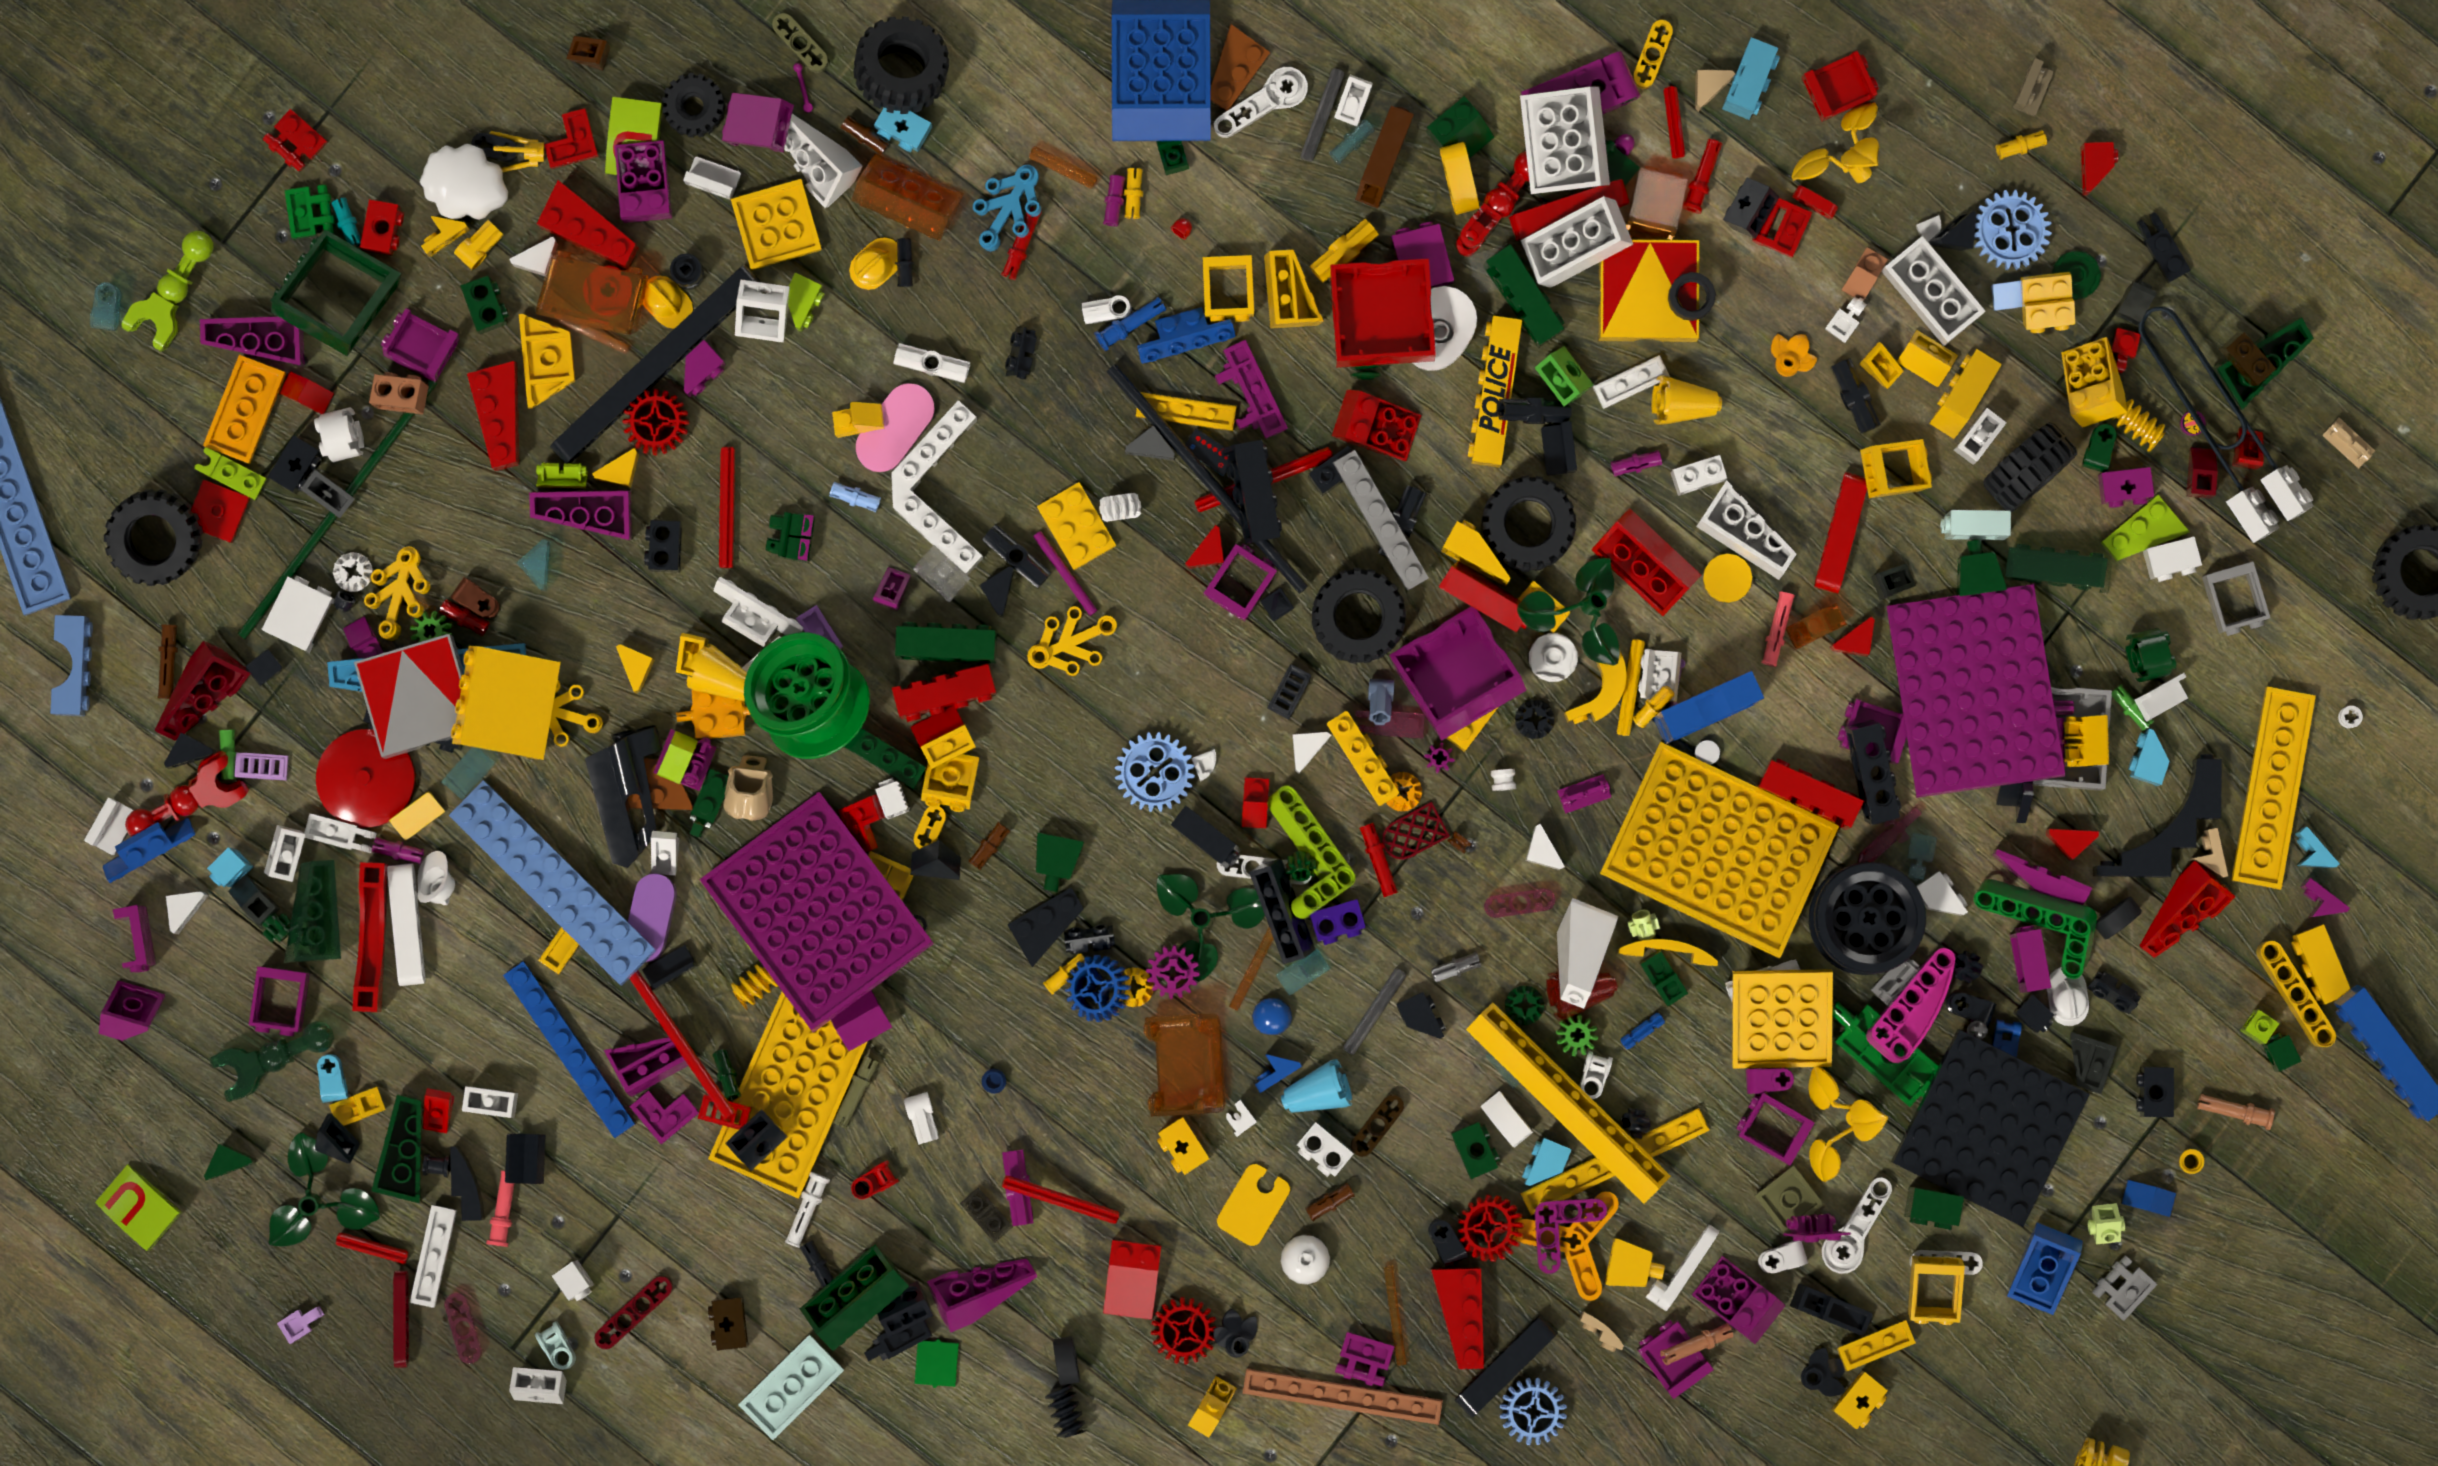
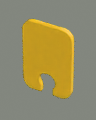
M1252 1164L1246 1168L1217 1218V1224L1222 1230L1249 1246H1255L1261 1242L1290 1192L1289 1184L1280 1177L1276 1178L1271 1192H1260L1257 1188V1182L1264 1176L1267 1169L1257 1164Z

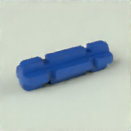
M1655 1013L1650 1017L1649 1021L1646 1020L1633 1029L1630 1035L1626 1034L1620 1040L1622 1045L1627 1050L1636 1045L1635 1042H1640L1654 1032V1028L1662 1026L1665 1020L1659 1013Z

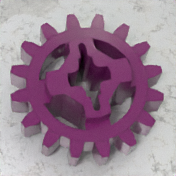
M1176 944L1173 945L1172 950H1168L1165 945L1163 946V953L1157 950L1154 952L1156 959L1149 958L1148 962L1153 966L1146 968V972L1152 974V976L1147 978V982L1155 983L1152 990L1154 991L1159 988L1161 990V997L1166 992L1169 993L1170 999L1173 998L1174 993H1177L1182 998L1184 990L1191 993L1190 984L1197 985L1198 981L1193 977L1200 975V971L1194 970L1199 963L1198 961H1191L1194 956L1193 953L1185 954L1186 947H1183L1181 951H1177ZM1169 956V961L1165 965L1158 966V963L1163 958ZM1178 958H1182L1187 963L1188 967L1183 966L1178 961ZM1171 966H1174L1175 970L1180 972L1176 973L1175 977H1170L1171 974L1166 972L1170 970ZM1158 977H1163L1167 982V986L1163 985ZM1188 978L1183 985L1176 987L1179 980Z

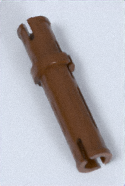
M161 624V646H158L160 670L157 698L170 699L173 693L175 653H178V647H176L178 625Z

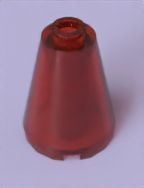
M1559 972L1547 974L1551 978L1546 980L1548 1001L1550 1007L1555 1006L1557 1012L1553 1013L1558 1021L1566 1020L1613 997L1614 991H1617L1615 977H1611L1609 973L1598 972L1592 992L1583 1009L1560 999Z

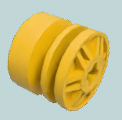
M2088 1437L2077 1454L2074 1466H2128L2130 1451L2112 1445L2107 1454H2104V1442L2099 1441L2095 1446V1439Z

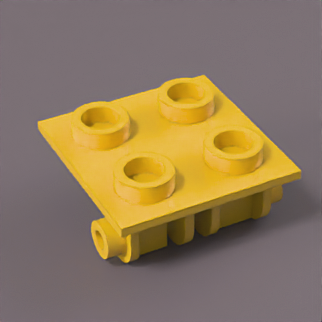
M2108 715L2066 717V722L2063 723L2065 725V734H2068V736L2064 737L2065 740H2068V744H2064V747H2069V749H2065V762H2067V766L2109 765Z

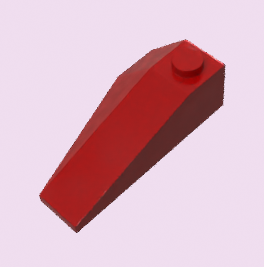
M2194 861L2177 878L2139 946L2152 957H2157L2179 942L2182 934L2188 930L2193 932L2198 929V923L2207 917L2212 919L2217 916L2236 896L2206 868Z

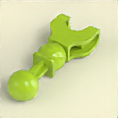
M192 231L184 237L182 241L184 256L175 271L167 269L168 274L164 275L158 282L157 293L153 292L149 299L138 301L130 306L122 321V329L127 332H133L137 330L143 321L151 319L157 329L153 339L154 348L162 352L169 347L178 333L176 311L179 306L177 303L187 296L188 284L192 285L193 283L187 278L195 264L207 260L213 252V241L208 234L203 231Z

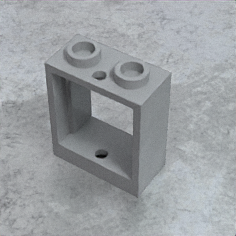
M2254 562L2202 577L2219 634L2226 632L2227 636L2240 633V628L2250 625V629L2258 628L2265 625V620L2270 619ZM2246 575L2258 616L2226 625L2214 584Z

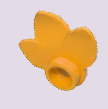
M1777 334L1772 340L1771 353L1776 358L1775 368L1780 375L1790 377L1798 371L1807 372L1815 366L1817 357L1808 353L1809 340L1805 334L1795 335L1789 341L1782 335ZM1784 361H1789L1792 366H1786Z

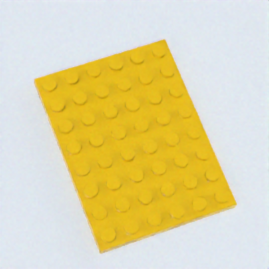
M1660 742L1600 874L1780 958L1839 826Z

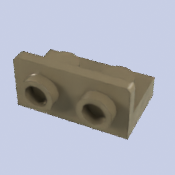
M2034 58L2030 63L2012 108L2031 116L2037 114L2053 75L2052 70L2042 67L2044 61Z

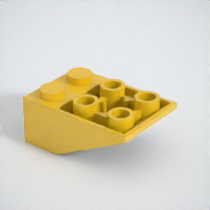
M2107 337L2061 352L2070 415L2082 428L2128 413L2125 391Z

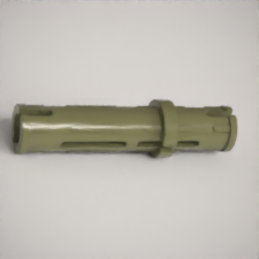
M866 1055L864 1056L857 1074H853V1082L833 1120L834 1124L838 1126L840 1124L842 1128H847L866 1087H869L871 1084L869 1081L879 1064L877 1060L871 1059V1057Z

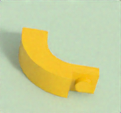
M1621 651L1617 665L1612 666L1596 662L1602 677L1601 690L1598 696L1591 702L1566 711L1564 715L1567 723L1573 721L1574 724L1588 720V714H1591L1593 722L1604 718L1615 708L1623 695L1627 677Z

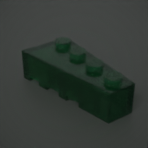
M2016 544V548L2009 547L2005 576L2010 580L2042 584V581H2046L2048 585L2067 587V584H2071L2073 588L2085 591L2091 590L2092 587L2100 588L2099 593L2108 594L2112 564L2108 558H2104L2105 554L2090 553V556H2082L2080 551L2065 550V553H2057L2055 548L2041 547L2040 550H2031L2030 545Z
M334 860L301 863L284 963L341 959Z

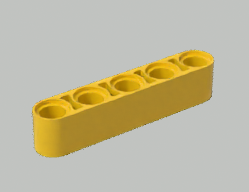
M2276 941L2261 943L2257 947L2256 955L2310 1042L2316 1047L2331 1046L2336 1040L2335 1030L2282 946ZM2268 945L2272 946L2275 950V955L2272 959L2267 958L2264 954V949ZM2281 966L2288 970V977L2285 980L2280 979L2277 974ZM2295 987L2301 991V998L2298 1001L2293 1000L2291 997V991ZM2308 1008L2312 1009L2315 1014L2312 1022H2308L2304 1018V1012ZM2322 1029L2328 1034V1039L2325 1043H2321L2317 1038L2318 1032Z

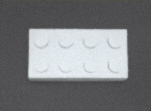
M1605 196L1521 240L1537 283L1549 288L1633 245L1616 200Z
M1923 236L1881 271L1943 346L1948 344L1985 312L1983 307Z

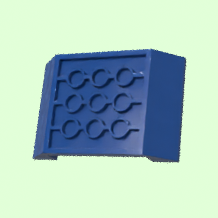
M1112 0V141H1211L1210 0Z

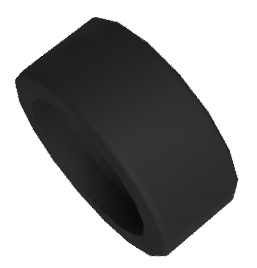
M1689 272L1682 274L1675 279L1669 289V306L1674 314L1683 320L1694 321L1702 319L1710 312L1715 303V288L1712 282L1700 273ZM1685 283H1698L1704 288L1706 302L1699 310L1689 311L1682 308L1677 299L1678 291Z
M2131 896L2127 897L2097 920L2096 929L2105 940L2109 939L2134 921L2142 913V910Z
M1073 1337L1053 1339L1060 1385L1079 1383L1080 1375Z

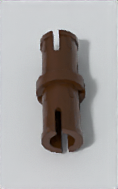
M850 115L847 116L840 127L858 139V143L861 145L864 143L879 153V155L883 154L890 143L873 132L870 126H864Z
M997 822L986 839L983 838L980 843L982 844L968 861L981 870L992 854L997 853L998 846L1010 833V830L1001 825L1000 822Z
M1348 1183L1330 1194L1325 1193L1323 1198L1306 1207L1305 1210L1311 1220L1315 1221L1331 1210L1334 1212L1337 1210L1336 1207L1355 1197Z

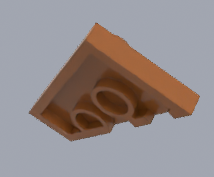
M1232 24L1230 25L1210 88V101L1224 111L1231 109L1271 53Z

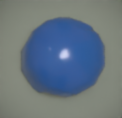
M1263 999L1254 1008L1252 1014L1253 1024L1263 1034L1280 1035L1290 1027L1292 1021L1291 1008L1281 999Z

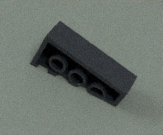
M1262 440L1220 449L1222 457L1228 458L1227 476L1235 484L1232 495L1236 504L1241 507V510H1238V517L1245 544L1281 537L1282 524L1276 515L1277 498L1274 493L1272 494L1271 484L1273 477L1271 470L1267 467L1268 450L1266 445H1263Z

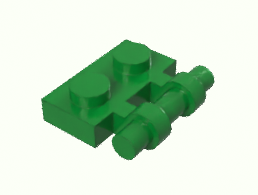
M327 185L317 186L318 195L311 196L309 186L284 190L291 238L293 240L317 236L316 226H323V230L334 233L333 224H335L330 210V202L332 200L331 194H328ZM314 204H320L321 217H314Z

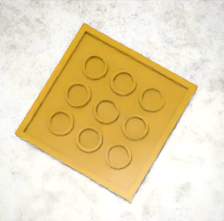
M1832 969L1732 971V1068L1832 1067Z

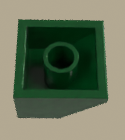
M1465 96L1426 128V133L1439 148L1464 142L1469 159L1495 138L1480 113Z

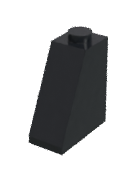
M1185 805L1171 823V826L1183 837L1225 869L1229 865H1234L1239 859L1241 849L1188 806Z

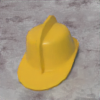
M877 238L862 249L850 264V277L854 284L866 290L876 289L896 273L897 242L890 238Z
M666 276L651 277L641 288L640 298L642 304L665 327L675 329L693 312L692 302L688 295L673 280Z

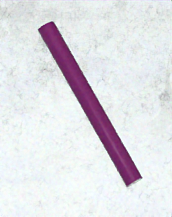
M1041 531L1033 536L1086 612L1089 616L1095 614L1098 610Z

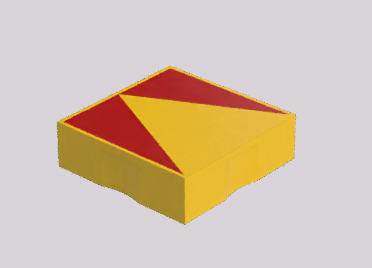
M1632 240L1633 245L1599 262L1600 304L1598 341L1653 339L1661 342H1697L1699 339V319L1689 321L1676 316L1669 306L1668 293L1675 279L1682 274L1689 272L1699 273V240ZM1689 282L1680 287L1677 299L1682 308L1689 311L1699 310L1698 283Z

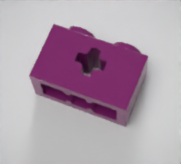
M2151 467L2105 472L2098 475L2101 504H2109V508L2124 506L2123 502L2133 501V505L2147 504L2148 499L2154 497ZM2125 483L2128 487H2132V490L2129 491L2128 494L2126 490H2121V487L2125 485Z

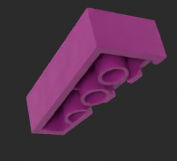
M280 317L200 319L201 344L296 365H305L303 331Z
M631 490L529 493L530 518L632 540Z

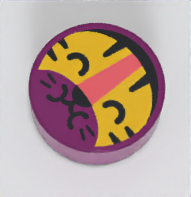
M2196 411L2204 425H2206L2204 416ZM2189 412L2181 417L2180 428L2184 434L2196 436L2201 433Z

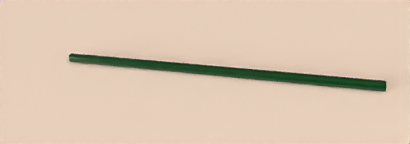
M430 379L425 383L429 386L427 397L437 385V383ZM403 412L346 488L345 492L352 497L414 416V413ZM331 511L328 512L237 633L244 639L248 637L278 597L287 577H293L337 518L335 514Z

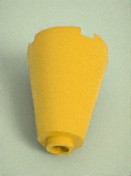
M1658 376L1656 380H1660L1659 386L1654 385L1651 410L1652 413L1657 414V419H1653L1657 425L1715 416L1717 411H1720L1722 408V398L1718 396L1716 391L1668 376Z
M709 643L708 647L704 646L692 663L691 669L694 670L692 677H687V687L694 691L745 702L744 682L747 672L714 645Z

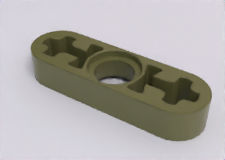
M778 14L772 23L775 33L809 70L815 73L823 72L828 66L826 53L789 14ZM780 20L783 22L790 21L788 26L794 32L791 36L785 29H778L780 27L778 23ZM800 36L807 39V46L801 50L796 49L793 45L794 40ZM814 46L815 49L811 51L817 58L822 56V65L815 64L812 66V58L808 54L805 58L802 55L808 53L811 47Z

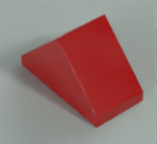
M293 372L289 373L279 394L319 414L326 412L334 396L333 392Z
M2242 428L2238 429L2236 442L2242 435ZM2247 429L2244 441L2235 447L2232 466L2257 470L2263 466L2264 453ZM2254 431L2263 444V432Z
M1217 525L1213 527L1185 563V566L1189 569L1222 565L1224 563L1220 528Z
M1871 616L1829 648L1834 652L1867 657L1870 655L1875 620Z
M2046 830V836L2070 861L2077 857L2099 836V831Z

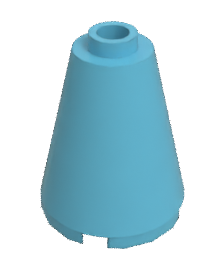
M1337 1059L1330 1060L1285 1088L1284 1095H1281L1284 1108L1295 1113L1352 1106V1103L1349 1101L1352 1100V1094L1346 1074H1341L1338 1068L1342 1067Z

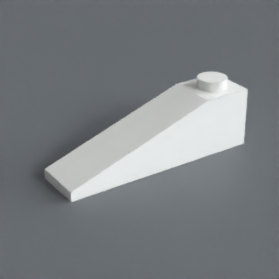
M792 114L784 150L790 151L796 162L794 164L797 172L801 171L808 183L805 186L824 208H827L854 184L862 165L845 148Z

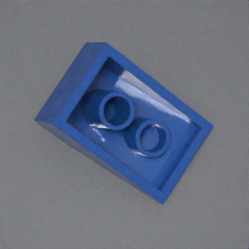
M2036 1223L2007 1297L2054 1315L2081 1255L2083 1241Z

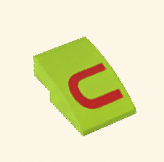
M612 97L605 174L617 175L614 145L660 141L663 108L661 103Z
M129 1164L125 1166L95 1202L125 1233L146 1251H150L183 1213Z

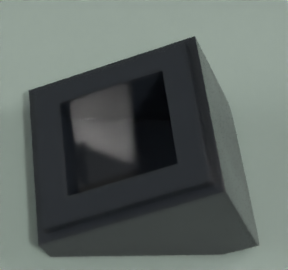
M268 649L245 667L259 686L279 675L282 670V666Z

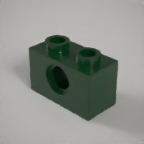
M1476 1122L1451 1133L1470 1179L1498 1168L1497 1162L1500 1161L1495 1147L1490 1149L1487 1140L1490 1139V1135L1485 1125L1480 1126L1479 1122ZM1475 1142L1482 1144L1484 1148L1482 1155L1479 1157H1474L1470 1153V1146Z

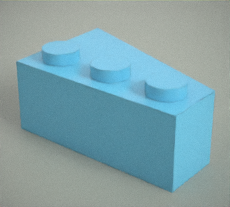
M1752 37L1750 38L1722 107L1723 110L1748 120L1752 114L1757 115L1762 101L1758 100L1761 92L1766 93L1771 81L1770 78H1767L1770 69L1775 70L1780 56L1776 55L1777 47Z

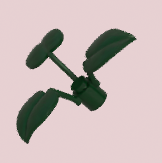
M1610 558L1590 561L1578 570L1575 578L1576 586L1579 590L1587 593L1586 597L1577 604L1554 611L1555 604L1553 599L1545 592L1535 591L1528 594L1517 606V612L1524 624L1538 632H1546L1555 627L1556 620L1554 615H1560L1581 608L1585 614L1594 616L1590 624L1591 630L1585 632L1582 636L1581 645L1584 653L1589 659L1598 663L1612 666L1618 664L1620 650L1615 631L1606 623L1595 626L1597 619L1601 616L1599 611L1606 607L1607 598L1614 591L1615 584Z
M1172 874L1159 875L1157 878V894L1165 911L1175 916L1183 915L1187 908L1192 912L1191 922L1198 928L1199 943L1194 940L1186 941L1179 947L1178 951L1186 947V955L1194 954L1191 961H1198L1199 965L1194 970L1200 971V975L1193 978L1198 982L1207 978L1213 972L1218 962L1216 947L1212 944H1204L1203 929L1210 927L1213 918L1232 914V921L1236 926L1250 929L1260 924L1265 916L1255 889L1240 888L1231 892L1227 897V905L1230 910L1210 913L1206 909H1195L1191 905V903L1197 900L1199 891L1196 882L1189 876ZM1179 957L1178 961L1183 966L1188 967L1187 963Z
M298 1133L292 1140L287 1160L289 1168L295 1176L302 1177L309 1174L307 1190L305 1191L306 1195L299 1201V1210L293 1205H283L273 1212L269 1223V1245L291 1246L305 1240L311 1232L312 1225L310 1220L303 1216H312L320 1209L338 1206V1221L342 1226L351 1230L364 1228L380 1218L377 1203L362 1189H346L341 1194V1202L322 1203L321 1197L311 1192L314 1178L313 1172H320L326 1167L328 1155L315 1151L316 1139L304 1133Z

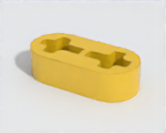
M928 807L925 810L914 834V843L919 849L929 845V843H926L924 846H921V841L918 839L919 835H925L927 828L931 830L929 838L932 840L931 843L937 841L946 821V813L941 807ZM939 810V816L942 817L941 821L936 820L933 827H930L931 818L928 814Z

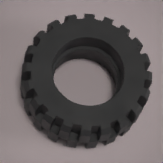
M895 16L888 17L887 22L880 20L874 24V28L869 27L858 42L853 70L854 78L857 79L856 85L858 90L863 91V97L867 101L873 100V106L879 109L881 107L887 108L886 112L894 113V110L900 111V114H908L909 110H913L916 113L922 111L923 105L925 107L932 105L934 99L939 98L942 93L949 68V52L947 46L943 45L944 40L941 35H935V29L930 25L924 26L923 21L919 19L911 21L906 16H902V19H896ZM903 52L915 57L923 66L924 71L912 78H897L887 73L881 67L879 60L889 53Z
M2049 422L2033 433L1998 464L1983 480L1984 487L2005 511L2013 512L2061 472L2075 458L2077 448L2054 423Z
M1521 476V478H1513L1508 480L1507 483L1500 485L1490 496L1481 519L1482 536L1500 563L1503 562L1508 565V568L1513 570L1520 569L1523 572H1529V570L1539 571L1547 566L1550 567L1566 553L1575 536L1576 514L1573 511L1572 501H1569L1566 492L1563 489L1560 490L1556 483L1551 480L1550 482L1543 480V477ZM1523 501H1534L1544 506L1549 512L1552 521L1551 532L1547 539L1541 544L1532 547L1522 546L1514 542L1508 535L1505 525L1509 510L1514 505Z
M148 489L131 495L112 511L111 517L105 525L107 528L104 534V542H107L105 551L107 556H111L113 567H118L122 571L120 574L123 577L127 578L129 576L133 579L134 583H146L147 586L164 585L178 579L192 567L199 556V550L202 548L203 540H201L203 530L202 526L198 524L199 517L197 513L193 514L190 509L192 506L187 501L185 503L181 501V496L175 493L173 495L168 494L167 490L153 491V489ZM146 515H157L168 521L176 535V545L169 556L160 560H151L142 556L136 550L131 539V530L139 518Z
M2430 524L2413 525L2395 533L2383 542L2384 545L2376 553L2377 559L2373 561L2372 569H2375V575L2372 576V582L2377 584L2378 589L2375 590L2377 596H2382L2385 600L2382 603L2387 608L2391 607L2394 609L2393 613L2398 616L2404 615L2406 619L2428 620L2438 617V589L2429 595L2413 593L2405 586L2401 578L2400 567L2403 558L2413 550H2427L2438 559V526L2430 527Z
M1353 568V570H1344L1332 576L1318 591L1312 608V626L1318 642L1322 644L1324 650L1334 655L1336 659L1353 664L1370 663L1373 660L1384 657L1385 654L1395 647L1405 626L1406 609L1398 588L1388 580V577L1383 574L1380 575L1371 569ZM1350 594H1367L1374 598L1381 608L1382 621L1380 627L1373 635L1367 638H1350L1337 626L1335 618L1337 606L1343 598Z

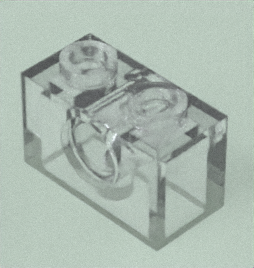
M935 545L913 569L948 602H951L971 579Z

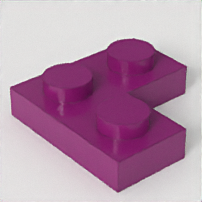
M647 1091L629 1106L661 1145L699 1114L697 1108L685 1094L681 1095L664 1109L654 1095Z

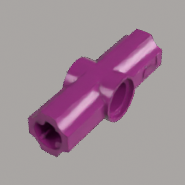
M1024 1151L1002 1152L1005 1176L1009 1175L1030 1182L1029 1175L1026 1172ZM1005 1189L1007 1201L1010 1204L1012 1226L1033 1224L1034 1218L1030 1197Z

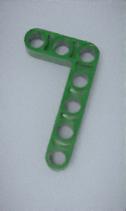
M1987 879L1982 882L1974 895V902L1978 908L2067 934L2061 970L2066 977L2071 979L2079 978L2090 960L2097 923V914L2092 908L1994 879Z

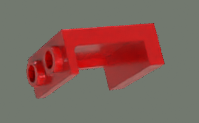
M1858 50L1820 69L1811 70L1803 74L1801 79L1821 122L1875 99L1877 96L1878 84L1874 77L1869 76L1866 70L1869 68L1867 60L1863 54L1859 55Z

